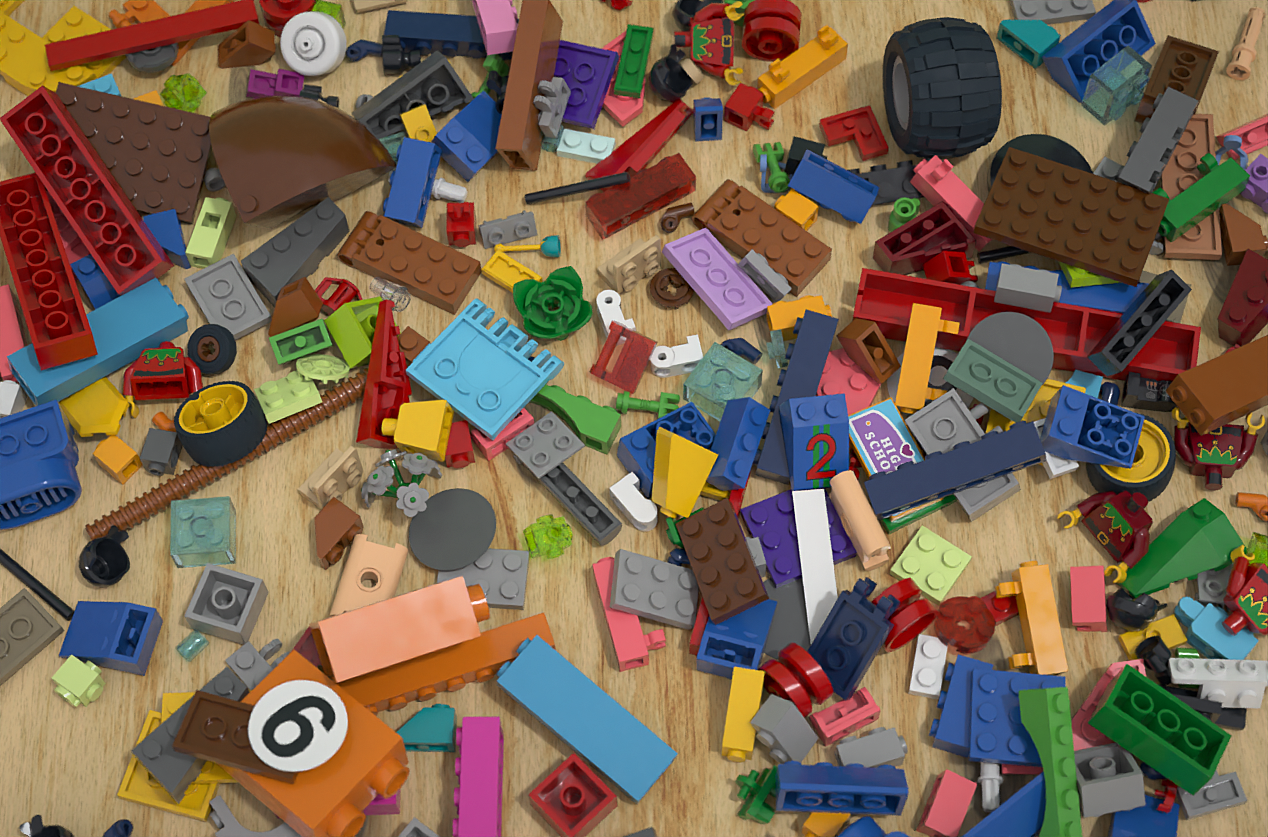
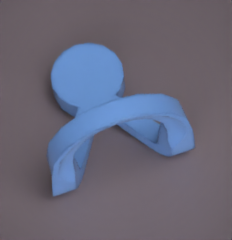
M1236 135L1226 136L1223 142L1224 147L1215 152L1218 165L1221 155L1232 149L1240 156L1241 167L1245 170L1248 165V156L1240 148L1242 146V138Z
M760 154L761 189L765 193H776L765 183L766 168H768L767 154ZM778 162L780 169L785 170L786 164Z

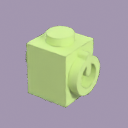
M72 654L52 677L57 685L54 691L75 707L80 703L87 707L90 702L97 700L102 694L106 683L100 676L102 671L90 661L84 664Z

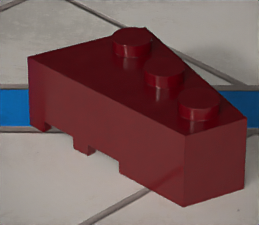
M942 201L875 241L873 259L884 272L904 275L924 270L923 264L942 251L965 252L967 259L972 258L976 240Z
M1250 249L1246 251L1217 318L1219 338L1233 346L1238 344L1241 347L1250 343L1268 324V259Z

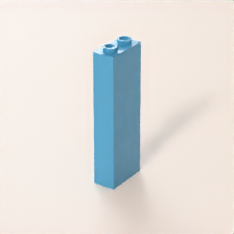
M154 278L86 314L98 355L41 370L33 343L7 356L10 371L35 406L56 399L59 402L138 359L144 349L158 348L160 343L171 341L188 331L187 319H189V316L183 305H177L173 300L174 297L167 285L162 286L158 279Z
M538 635L532 641L527 638L517 649L516 652L519 656L512 664L507 661L497 672L496 675L499 677L497 686L634 803L638 804L675 760L678 753Z

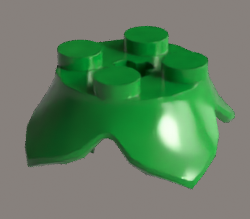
M572 266L556 269L549 274L544 282H539L535 279H525L515 283L513 286L514 304L524 319L523 327L533 337L562 341L570 333L581 329L592 318V306L589 301L583 299L582 281ZM553 307L558 308L556 311H549V309L553 310Z

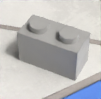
M773 694L768 697L750 722L758 733L756 737L771 750L770 756L781 764L787 761H798L801 763L818 740V736L794 703Z

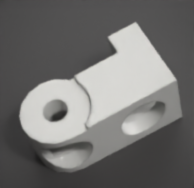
M613 290L600 292L596 299L597 312L609 347L636 340L634 321L632 318L624 319L619 294Z
M698 334L687 336V344L670 348L667 346L654 348L650 354L653 374L660 378H667L704 371V358Z
M631 472L609 488L610 499L636 529L643 532L654 529L658 522L657 507L654 502L645 499L639 492L640 481Z

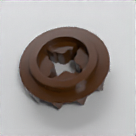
M666 268L654 275L650 283V294L655 299L656 304L660 303L666 309L668 307H676L678 309L680 305L688 304L690 298L694 296V289L676 268ZM669 281H671V285L674 288H678L676 289V296H673L670 291H666L668 290Z

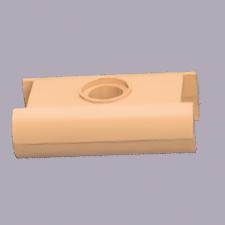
M848 470L837 474L830 480L832 492L828 495L865 570L877 569L888 562L887 550L891 546L854 472Z
M356 534L329 617L395 597L408 549L396 543L395 548L369 542L367 541L368 535ZM372 579L377 584L372 588H366L361 583L364 580Z

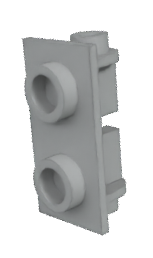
M525 210L522 213L507 216V219L504 220L500 218L488 222L483 221V224L478 225L485 249L495 247L497 244H506L538 235L533 212L526 213Z

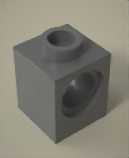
M149 428L140 456V460L147 472L156 476H163L164 474L174 475L183 446L177 432Z

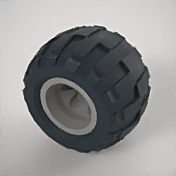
M943 17L921 20L907 25L901 31H895L892 34L884 52L882 77L887 120L897 146L905 154H914L916 157L931 159L935 155L939 159L961 157L977 151L981 146H987L996 134L1000 123L1002 87L996 51L990 36L983 27L976 22H966L965 19Z

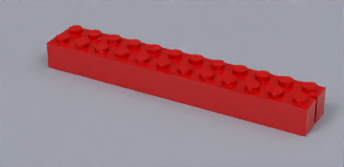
M862 268L852 321L858 318L876 322L886 339L906 342L912 305L916 303L942 308L941 320L960 323L958 334L937 332L936 348L960 352L969 334L980 321L996 313L1016 312L1031 317L1047 332L1053 347L1054 359L1052 368L1071 372L1079 370L1121 381L1126 380L1129 372L1141 373L1140 377L1173 382L1178 374L1197 366L1201 327L1165 321L1122 372L1106 376L1087 355L1123 315L1122 313L1060 302H1053L1051 312H1044L994 302L996 291Z

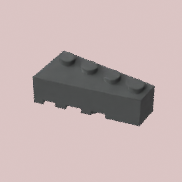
M436 51L351 114L358 122L364 124L377 139H381L405 129L399 116L401 113L425 104L429 115L432 116L442 111L451 110L454 106L463 102H470L474 98L447 58L439 51Z
M1170 87L1167 88L1164 94L1159 93L1152 108L1156 109L1151 118L1146 117L1139 131L1143 134L1138 142L1134 141L1127 154L1129 159L1125 166L1121 165L1114 180L1148 194L1152 193L1197 108L1198 100Z
M328 197L241 260L244 272L251 283L274 308L281 288L303 277L307 278L309 275H313L319 268L318 264L325 256L328 257L350 232L346 215Z
M225 667L199 690L240 702L250 693L247 686L228 667ZM193 697L131 750L139 763L178 804L185 796L184 793L192 781L195 782L202 772V767L207 761L175 752L172 747Z

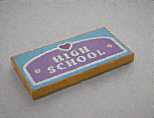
M892 397L848 415L849 443L868 479L871 475L885 471L888 474L896 471L897 466L905 462L913 461L916 464L925 460ZM944 497L890 516L889 519L891 522L939 502Z

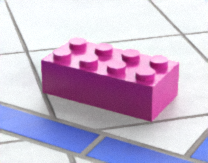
M462 717V727H457L456 744L459 746V755L461 757H456L455 775L458 776V785L460 787H455L454 806L457 807L459 818L453 819V837H501L504 733L500 717Z

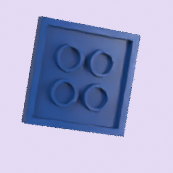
M973 668L971 678L969 761L1043 768L1033 739L1021 722L1018 690L1066 687V677Z

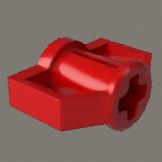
M325 277L315 289V292L323 302L322 310L328 316L345 303L351 302L354 297H357L358 301L363 300L359 289L346 279ZM331 284L339 285L328 300L322 298V295Z

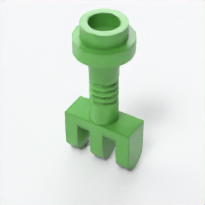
M498 54L487 55L483 67L488 73L479 92L471 94L473 98H476L483 90L488 95L490 94L491 89L486 85L490 71H497L501 77L507 76L510 67Z
M775 142L773 145L774 150L770 143H764L763 151L760 144H754L753 153L757 163H760V154H767V165L771 174L768 179L769 187L776 193L786 191L789 187L790 178L787 173L781 172L778 161H783L784 157L781 143Z
M624 391L617 394L615 410H621L623 414H627V409L649 410V412L658 413L657 419L679 408L675 404L680 402V396L661 392L659 401H649L629 397L630 391Z

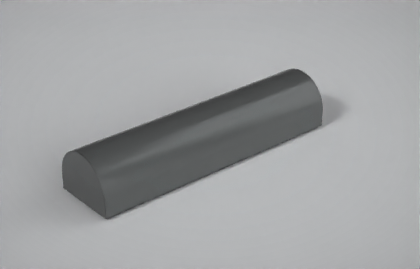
M563 462L540 479L524 464L530 473L600 546L608 544L619 534L622 529V523Z

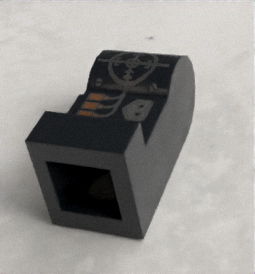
M1128 373L1123 384L1121 407L1159 412H1171L1177 407L1166 392L1172 381H1156L1155 379L1140 377L1141 373Z

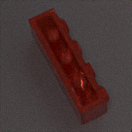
M680 153L664 157L658 164L638 171L635 176L630 178L629 183L612 186V188L602 193L592 195L585 201L586 216L603 240L696 191V175Z

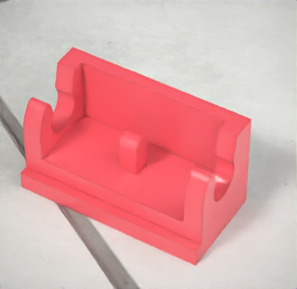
M523 408L494 440H491L476 428L471 431L470 437L485 458L490 461L509 448L506 445L508 441L533 425L534 418Z
M1104 565L1070 567L1073 626H1076L1077 631L1107 632Z
M863 687L853 694L851 699H843L820 712H815L809 716V720L823 744L827 747L878 720L880 708L876 705L866 687Z
M948 769L937 775L916 831L930 837H957L977 783Z

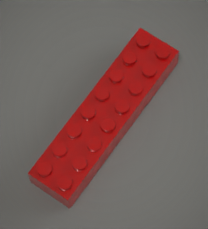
M42 85L0 117V121L119 295H124L154 278L158 279L174 267L172 261L55 92Z
M36 172L0 181V238L40 369L44 370L98 355L93 334L44 184Z

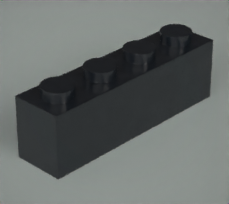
M1173 270L1156 275L1087 357L1106 376L1122 372L1192 289Z

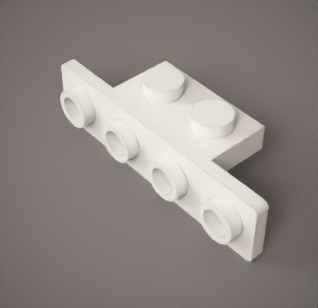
M1170 658L1168 662L1173 683L1200 684L1197 694L1199 699L1222 702V707L1229 708L1261 707L1265 686H1268V661Z

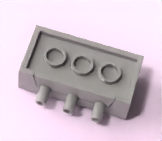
M953 388L905 419V423L926 456L937 451H941L943 454L952 451L953 446L958 443L970 441L971 444L982 440L981 436L985 433L976 420L986 414L988 409L984 403H980L971 410H968ZM997 426L996 428L989 431H998V433L1003 432L1000 426ZM1013 473L953 495L972 522L1019 492L1020 485Z

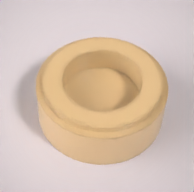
M690 58L681 63V66L696 84L704 79V74Z

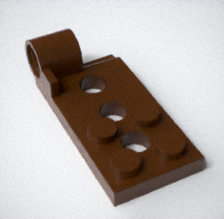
M1168 35L1143 94L1134 122L1143 124L1146 117H1152L1156 110L1152 106L1158 94H1164L1168 87L1198 100L1197 108L1194 112L1195 115L1219 51Z

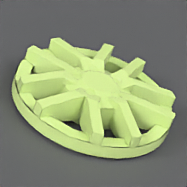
M306 355L299 358L296 362L298 376H305L307 381L319 379L323 384H327V380L339 383V379L348 378L350 370L346 361L331 355Z

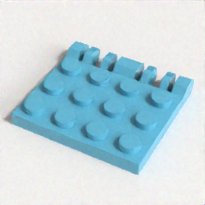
M476 298L406 369V374L439 400H447L453 411L491 440H494L544 385L557 376L562 370L564 362L556 356L551 357V352L547 349L543 350L532 362L528 359L537 349L538 343L533 339L527 342L528 335L513 324L507 327L508 321L505 318L499 319L489 330L485 327L493 319L495 311L489 307L487 309V305Z

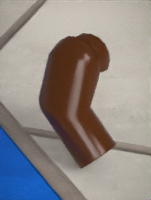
M692 202L668 208L661 219V228L667 233L674 232L681 219L695 214Z

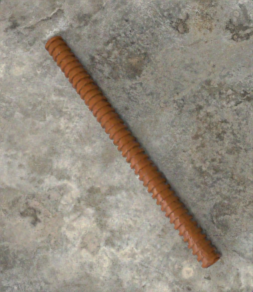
M363 369L362 374L356 373L355 378L349 377L346 383L344 381L340 382L339 387L335 385L332 387L333 390L324 391V395L320 394L322 403L270 423L267 426L262 442L244 458L218 467L192 465L191 470L187 471L185 469L182 475L176 474L175 479L171 480L169 478L166 484H158L159 487L157 489L153 487L150 489V493H142L143 496L141 498L137 496L134 498V502H126L127 505L125 507L120 505L118 507L119 510L116 512L114 510L110 511L111 514L109 516L104 514L102 516L103 519L100 521L95 519L93 525H85L91 540L107 535L111 525L117 526L119 531L129 527L133 529L134 524H142L141 520L145 518L149 520L150 515H158V511L161 509L165 511L166 506H174L175 501L181 502L183 500L182 497H190L191 492L197 493L199 491L198 488L202 487L204 489L207 487V483L213 484L215 482L214 479H222L223 474L229 475L230 470H238L239 465L245 466L246 461L250 460L252 462L255 456L261 457L264 451L268 453L270 451L269 448L272 446L277 448L278 443L284 444L286 442L285 439H293V435H300L301 430L307 431L310 425L316 426L317 421L323 422L325 420L324 417H332V413H339L342 407L346 409L348 407L347 404H355L356 399L362 400L368 369Z

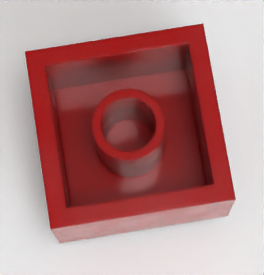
M575 753L568 757L528 794L530 805L561 837H585L618 806L617 796Z

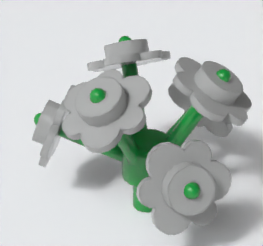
M396 449L386 450L380 456L382 460L375 464L378 468L368 476L367 482L363 484L361 489L362 499H365L367 507L370 508L374 502L375 495L398 498L396 502L397 508L403 509L406 516L413 517L418 511L422 512L427 507L425 501L428 500L429 493L426 489L419 488V484L425 475L436 478L442 477L438 463L435 460L428 459L427 456L421 453L407 454L406 451L398 453ZM404 456L402 466L408 468V471L412 474L411 483L404 482L395 460ZM393 474L395 475L396 480L399 484L397 488L392 485Z

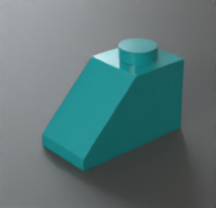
M1002 20L997 33V39L1035 69L1044 63L1042 56L1055 47L1061 37L1055 28L1048 26L1042 20Z
M434 704L432 708L424 707L396 733L403 738L406 752H455L457 729L455 708H450L446 704Z

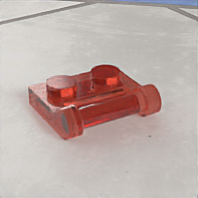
M612 320L609 326L611 331L596 364L592 365L589 372L634 394L658 342L628 328L620 322ZM620 336L626 337L627 339L613 371L610 372L606 367Z

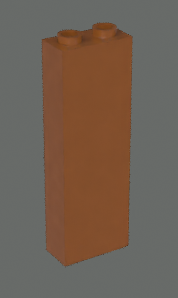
M522 0L496 143V150L512 169L537 170L544 133L538 125V116L541 110L536 108L533 102L536 96L541 95L545 97L538 89L539 82L542 80L552 82L563 26V20L550 0Z
M1268 335L1178 374L1166 389L1172 401L1201 436L1268 405Z

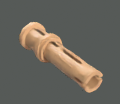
M1253 7L1249 10L1240 42L1233 48V60L1228 64L1226 72L1229 77L1235 80H1246L1251 74L1250 65L1257 55L1255 45L1266 16L1262 8Z

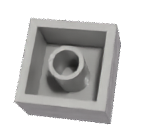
M207 563L184 617L191 629L244 645L249 641L269 592L263 579Z
M1117 743L1074 751L1079 808L1084 818L1099 817L1106 813L1121 810L1128 811L1135 807L1145 806L1143 773L1129 751Z

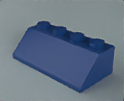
M1113 0L1044 54L1042 59L1051 78L1079 103H1083L1153 47L1156 42L1137 0Z
M787 761L783 764H778L776 772V811L901 816L909 794L904 769H896L893 765L867 768L857 763L842 767L833 766V764L828 762L802 765L798 761Z
M1044 771L962 837H1036L1040 834L1046 809Z

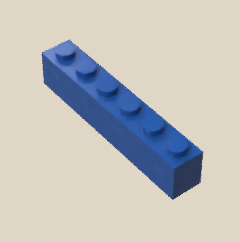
M1004 261L989 263L985 289L996 291L1002 263L1010 265V263ZM1025 266V267H1024V268H1030V269L1039 270V268H1037V267H1035V266ZM1062 270L1049 271L1059 274L1057 285L1062 286L1059 303L1122 314L1125 313L1149 285L1148 283H1138L1137 287L1125 283H1112L1070 288Z

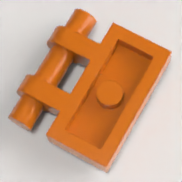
M128 0L122 4L126 11L125 14L113 9L108 15L113 20V25L116 28L129 26L134 22L143 23L170 16L154 0Z

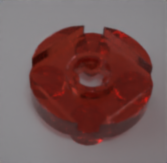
M957 596L940 604L938 616L934 620V630L944 645L947 646L949 643L957 648V652L964 654L979 652L987 646L995 632V620L990 610L984 606V601L977 596ZM960 620L968 622L970 624L969 629H966L964 625L959 626Z

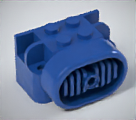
M57 399L0 418V530L16 528L60 513L75 504L81 496L82 487L75 468L79 461V450L73 438L75 431Z

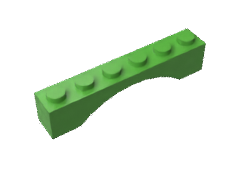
M545 384L529 401L554 412L569 425L586 447L608 455L621 428V414L614 408L596 405L590 399L581 395L576 397L566 393L563 388L556 385L548 386Z
M1068 687L1018 690L1021 722L1030 733L1038 750L1046 783L1045 817L1039 837H1082Z

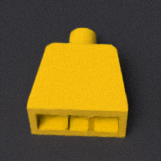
M447 400L403 403L400 406L398 419L384 418L382 433L383 435L394 436V443L402 452L406 451L407 454L421 453L427 456L428 459L444 462L454 411Z

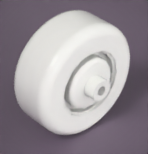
M315 11L303 12L291 18L285 25L280 40L282 55L287 64L294 71L305 76L325 75L335 70L344 59L347 47L344 30L338 21L326 13Z

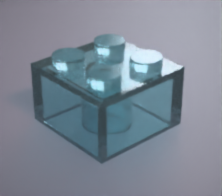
M1126 46L1090 75L1081 106L1104 126L1112 119L1118 120L1128 106L1131 104L1136 105L1141 101L1144 87L1150 79L1148 75L1152 65L1130 46Z
M714 342L684 382L683 399L689 403L693 402L697 408L721 421L728 400L745 397L753 398L762 385L763 370Z
M230 496L171 501L170 555L177 568L206 566L207 563L213 565L236 564V509Z

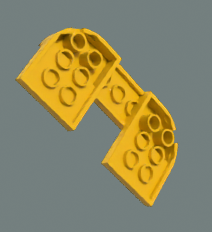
M0 0V74L8 84L26 96L32 94L42 85L56 93L58 82L74 86L88 83L109 75L126 58V55L51 71L48 65L45 44L111 29L76 6H73L41 38L9 17L25 0Z

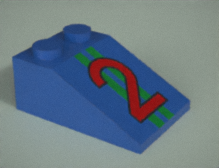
M845 393L788 399L779 405L791 489L792 491L832 487L830 480L837 474L849 470V418Z

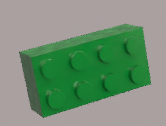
M1128 664L1109 682L1088 721V724L1192 796L1212 779L1232 737L1228 732Z

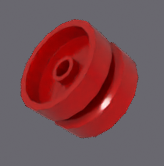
M259 0L267 28L275 31V35L281 38L282 31L287 22L294 16L303 12H321L318 0Z
M754 0L750 2L744 11V28L742 33V48L753 58L771 62L777 59L782 61L799 49V31L802 16L799 7L789 0Z
M905 578L893 584L871 601L877 606L882 596L888 598L890 594L900 601L898 608L887 619L894 626L882 645L886 652L896 651L914 640L938 616L939 611L929 599H920L922 590L912 578Z
M789 643L779 651V661L769 659L758 668L759 671H765L763 686L767 693L794 703L804 718L812 712V703L821 705L833 695L832 685L822 668L805 649L796 643Z

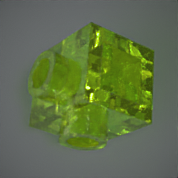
M189 73L182 75L174 74L169 77L163 84L165 88L160 93L165 99L164 103L167 107L187 112L194 111L200 105V100L207 94L199 81Z
M553 514L542 516L536 519L537 523L531 524L523 530L531 559L547 555V559L564 555V550L572 545V530L570 525L566 524L564 516L554 518Z

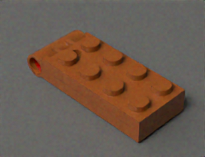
M730 179L725 180L691 217L692 222L700 230L707 228L721 244L742 259L751 250L764 256L768 261V265L776 273H780L786 278L788 285L792 288L789 292L796 297L831 259L832 249L745 187L742 185L739 187L738 184Z
M370 211L364 212L337 253V258L343 264L354 267L453 315L456 314L482 272L479 260Z

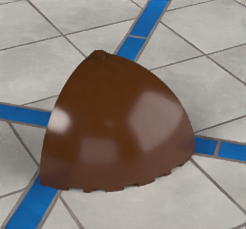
M267 95L230 104L215 111L210 117L209 134L213 153L224 183L245 224L273 228L316 203H321L328 197L335 202L397 167L388 150L364 124L358 122L343 110L318 100L290 95Z

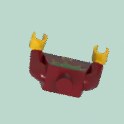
M1175 407L1172 410V417L1177 421V425L1174 426L1175 451L1183 464L1188 466L1191 475L1205 477V488L1207 490H1220L1223 487L1222 478H1232L1235 470L1242 469L1252 456L1258 438L1256 430L1263 427L1265 418L1261 414L1260 422L1257 425H1252L1250 423L1252 412H1250L1245 417V422L1248 425L1247 430H1244V425L1226 424L1201 436L1186 416L1182 419L1179 418V408Z
M1113 491L1095 493L1076 505L1077 509L1074 511H1063L1057 517V519H1060L1066 514L1070 515L1071 523L1064 528H1072L1078 523V518L1083 515L1084 518L1081 522L1117 563L1121 562L1118 566H1108L1104 571V575L1108 577L1115 570L1118 571V577L1113 583L1124 582L1127 577L1126 570L1128 568L1132 569L1149 551V529L1153 524V520L1144 510L1148 505V499L1142 493L1135 492L1133 495L1127 491H1123L1118 495Z

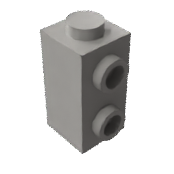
M1002 263L994 302L1051 312L1053 302L1059 303L1062 286L1057 285L1059 274L1051 273L1044 269L1035 270L1024 268L1017 264L1008 265Z
M879 727L870 731L868 736L859 739L856 736H850L841 740L839 745H836L834 755L838 766L842 767L852 763L862 764L867 768H877L880 765H893L897 767L903 765L905 754L908 753L903 736L897 735L895 727L888 730L885 727Z

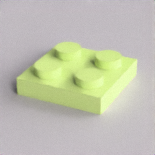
M297 370L289 373L284 378L265 382L259 388L254 389L268 424L322 403L313 380L307 381L305 376H298Z
M922 525L891 568L890 575L899 581L905 578H912L922 590L921 595L940 606L971 562L972 556Z

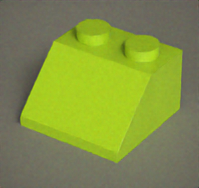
M381 296L345 303L324 320L350 369L369 365L379 302L383 301Z

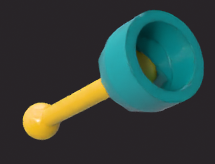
M550 235L545 237L541 244L514 246L497 244L494 247V251L500 250L504 253V251L541 250L547 257H560L561 243L559 235Z

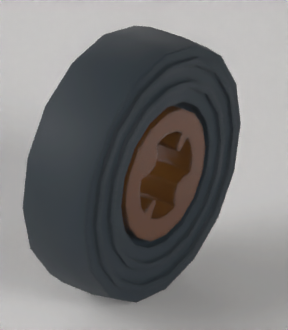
M206 324L197 328L190 336L187 345L188 357L205 374H220L228 370L234 363L237 354V345L233 334L227 328L218 324ZM210 344L215 345L214 347H212L215 349L214 354H210V352L212 351L209 350Z

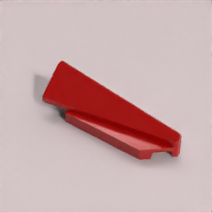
M682 100L673 102L611 152L608 157L585 174V177L588 180L628 172L630 181L633 183L692 116L693 109ZM615 186L602 188L601 190L608 195Z

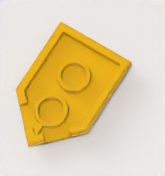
M106 376L59 401L69 422L81 437H91L94 433L117 435L121 427L119 422L122 414H126L129 407L128 401Z

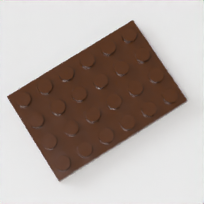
M58 82L56 94L137 212L151 215L175 209L180 222L193 224L212 151L209 134L210 117Z
M1009 147L977 219L973 233L1137 287L1169 198L1153 193L1148 194L1132 186Z

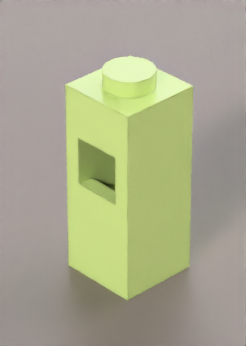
M220 197L216 199L205 198L185 252L190 266L204 269L221 260L237 217L232 202Z

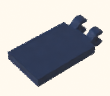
M868 577L865 580L859 578L852 592L849 590L841 592L807 651L828 677L833 691L844 700L852 698L888 637L894 624L887 619L900 604V601L891 594L888 598L882 596L877 606L866 599L872 594L877 585Z

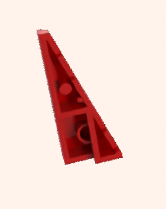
M387 299L379 302L356 443L379 449H399L394 443V436L383 435L382 422L384 418L398 419L400 406L403 403H410L409 396L412 395L409 376L406 374L404 352H400L397 338L400 334L399 326H395L392 312L395 303Z

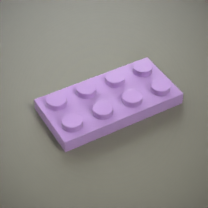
M707 228L664 245L662 250L664 256L728 330L766 314L767 306L772 305V302L738 266V263Z

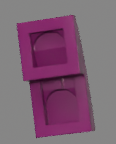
M251 69L246 97L256 98L267 95L299 96L300 91L303 89L304 75L283 69H278L277 74Z

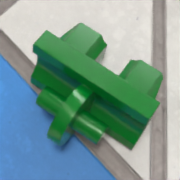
M775 765L771 769L764 768L761 775L757 771L751 770L748 777L738 775L735 783L741 788L737 797L743 801L745 800L737 814L743 820L752 818L759 823L768 824L774 816L776 810L764 801L768 794L776 798L777 767Z

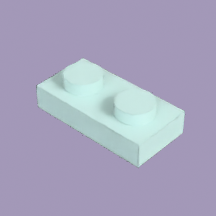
M563 128L557 148V156L598 164L614 151L615 138Z

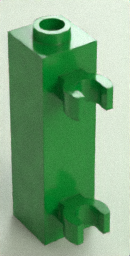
M1210 153L1200 158L1202 163L1197 166V169L1205 176L1172 200L1169 199L1157 232L1165 236L1172 243L1218 210L1222 204H1226L1243 192L1250 175L1234 159L1229 158L1219 166L1215 157ZM1158 188L1153 192V194L1169 198L1162 188Z

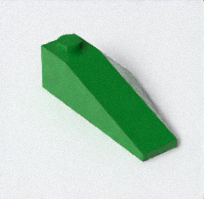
M1203 498L1182 512L1149 545L1148 553L1132 569L1128 568L1126 570L1127 577L1125 581L1118 583V585L1134 599L1142 593L1149 595L1169 588L1172 582L1187 578L1188 581L1198 578V573L1214 569L1215 572L1225 569L1233 563L1230 556L1231 552L1244 545L1225 513ZM1246 546L1243 549L1244 554L1248 553Z

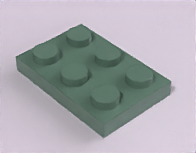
M970 339L966 341L943 377L945 381L1015 423L1021 421L1043 384Z

